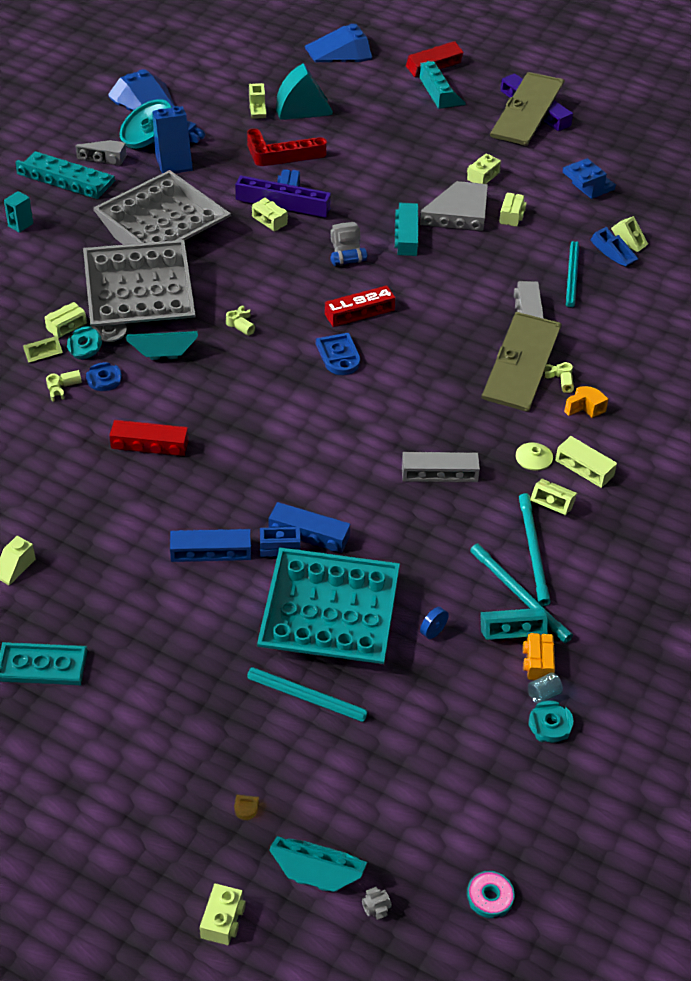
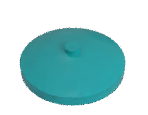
M156 99L146 102L132 111L120 128V139L122 142H125L129 148H141L155 142L152 111L172 108L169 102Z

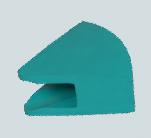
M304 63L291 71L282 82L276 99V111L280 120L328 116L333 113L327 102V97Z

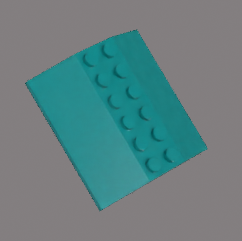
M279 547L257 647L384 664L400 563Z

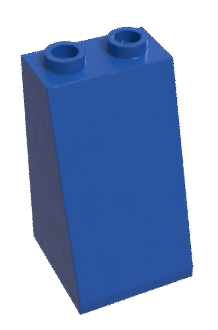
M183 106L152 111L155 154L162 174L169 170L173 173L193 171L187 116Z

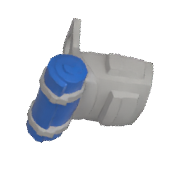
M348 222L332 225L331 242L335 248V252L331 253L333 266L367 261L368 254L366 249L360 248L359 240L361 235L357 223Z

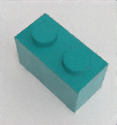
M17 191L4 199L8 226L20 233L33 224V214L30 198Z

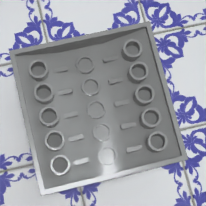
M170 170L94 207V211L114 238L123 245L174 240L185 241L231 216V213Z
M184 240L83 248L91 327L195 317Z

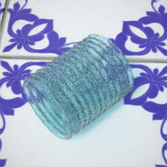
M552 672L528 684L529 695L537 704L547 701L563 691L561 680Z

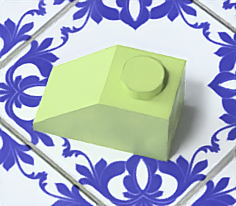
M634 216L620 221L611 228L615 236L619 235L628 247L636 252L648 245Z
M16 536L3 549L0 556V581L10 585L36 560L32 543Z

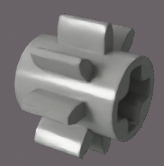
M377 887L367 890L366 898L362 899L363 908L367 916L373 915L377 920L387 916L388 908H391V901L385 890L380 891Z

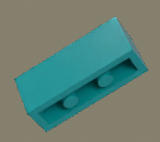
M542 608L481 612V633L486 640L528 637L530 633L547 634V614Z

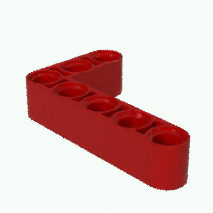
M250 129L247 131V146L257 166L323 158L327 154V140L325 138L318 137L266 145L260 130Z

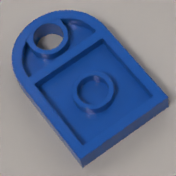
M349 333L316 338V346L326 368L331 373L349 375L357 371L360 365V356Z

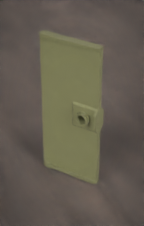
M527 72L513 97H510L505 110L490 132V137L527 146L565 80Z
M515 312L483 391L482 399L529 412L562 324Z

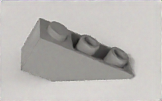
M109 140L76 145L77 159L121 166L127 156L125 142Z

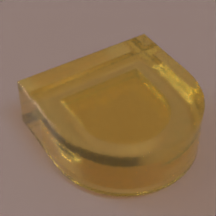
M236 795L234 805L236 816L242 820L252 819L257 814L259 797Z

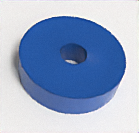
M436 607L431 610L421 624V634L428 639L436 637L445 627L449 613L442 607Z

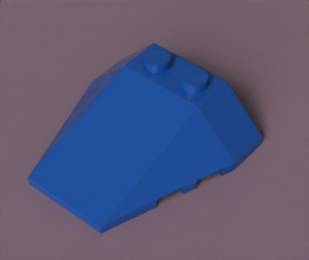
M357 24L343 26L305 46L306 51L314 62H333V60L362 62L372 60L368 39Z
M146 69L120 77L108 94L115 104L119 106L122 104L128 110H135L140 105L156 99L166 100L172 108L175 107L166 84Z

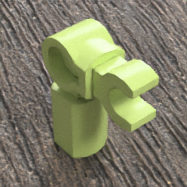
M240 306L238 310L226 313L227 326L235 327L247 336L255 331V325L246 320V318L251 316L250 309L244 311V306Z
M565 362L557 364V366L546 365L544 370L545 378H552L554 376L561 378V386L564 393H571L574 390L572 364Z
M79 370L63 373L61 376L50 374L46 378L47 387L53 402L56 395H60L62 400L65 398L61 386L66 387L82 383Z

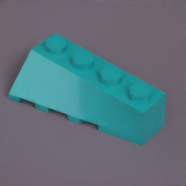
M434 61L421 63L420 80L438 109L466 105V102L448 84Z

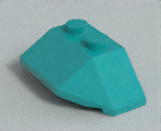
M198 331L127 334L126 340L145 357H149L150 360L160 359V356L176 359L196 340Z
M277 836L270 846V852L288 879L295 880L299 884L316 886L323 891L334 892L361 878L367 866L366 861L359 860L353 855L303 840L284 839Z

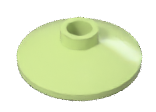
M526 443L517 449L516 460L522 467L528 470L540 471L552 464L553 454L549 448L542 444Z

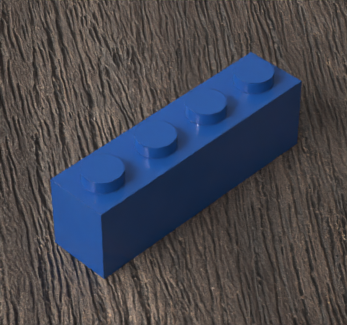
M279 502L276 503L268 518L269 528L300 527V541L339 553L343 552L350 537V523Z
M250 529L170 531L171 562L251 560Z

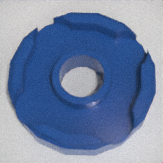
M104 362L91 366L90 370L86 373V380L89 387L94 390L110 391L120 385L122 374L118 366Z

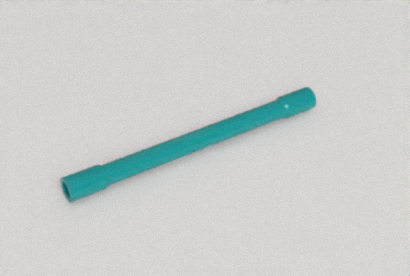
M523 493L519 496V502L531 555L538 603L541 606H547L551 601L538 545L531 498L529 494Z
M477 543L471 548L470 552L481 563L485 564L530 609H543L547 614V626L563 643L571 640L573 634L513 579L480 544Z

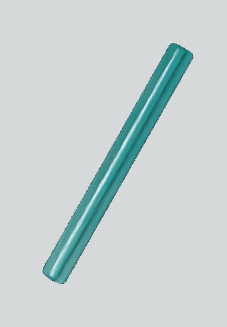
M578 241L571 242L566 306L571 308L575 306L579 256Z
M251 667L248 672V679L362 722L367 717V710L254 667Z

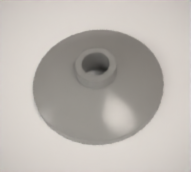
M126 324L92 327L99 332L103 342L117 341L124 337L127 332Z

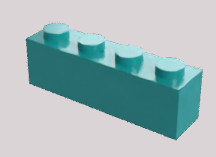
M399 203V209L395 210V228H397L395 229V238H398L395 239V248H398L397 255L417 256L418 204Z

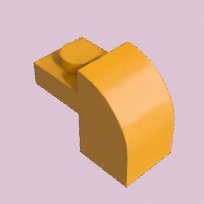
M588 386L576 388L575 395L567 399L564 412L570 416L584 410L593 418L606 412L609 399L596 388Z

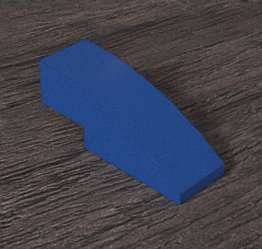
M607 227L595 232L590 239L603 254L618 264L626 267L638 260L637 256L619 235L614 237Z

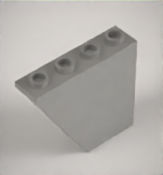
M456 181L421 210L420 225L483 231L488 184Z

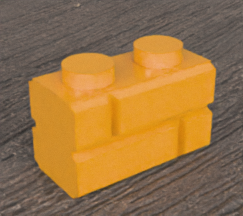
M528 634L527 641H523V654H527V658H524L523 671H527V678L529 680H553L555 673L553 635Z

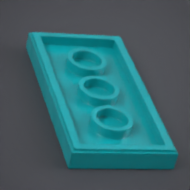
M2 642L0 650V682L81 685L88 651L87 646Z

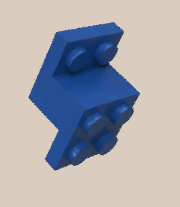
M588 158L563 167V173L572 180V184L591 199L615 190L616 184L606 177L607 173Z

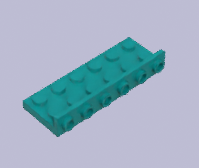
M36 151L24 162L20 160L15 162L18 175L98 199L115 182L114 175Z

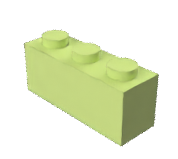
M572 436L558 447L555 461L600 488L614 476L617 466L616 462Z

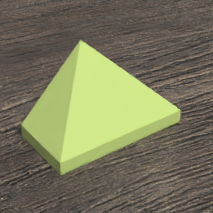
M58 336L23 345L28 363L63 353Z

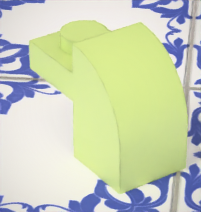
M264 83L249 84L251 119L266 118Z

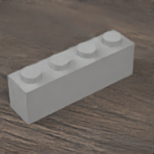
M518 281L517 288H514V298H517L515 301V309H518L517 312L543 318L538 282Z
M403 452V481L478 482L480 470L478 453Z

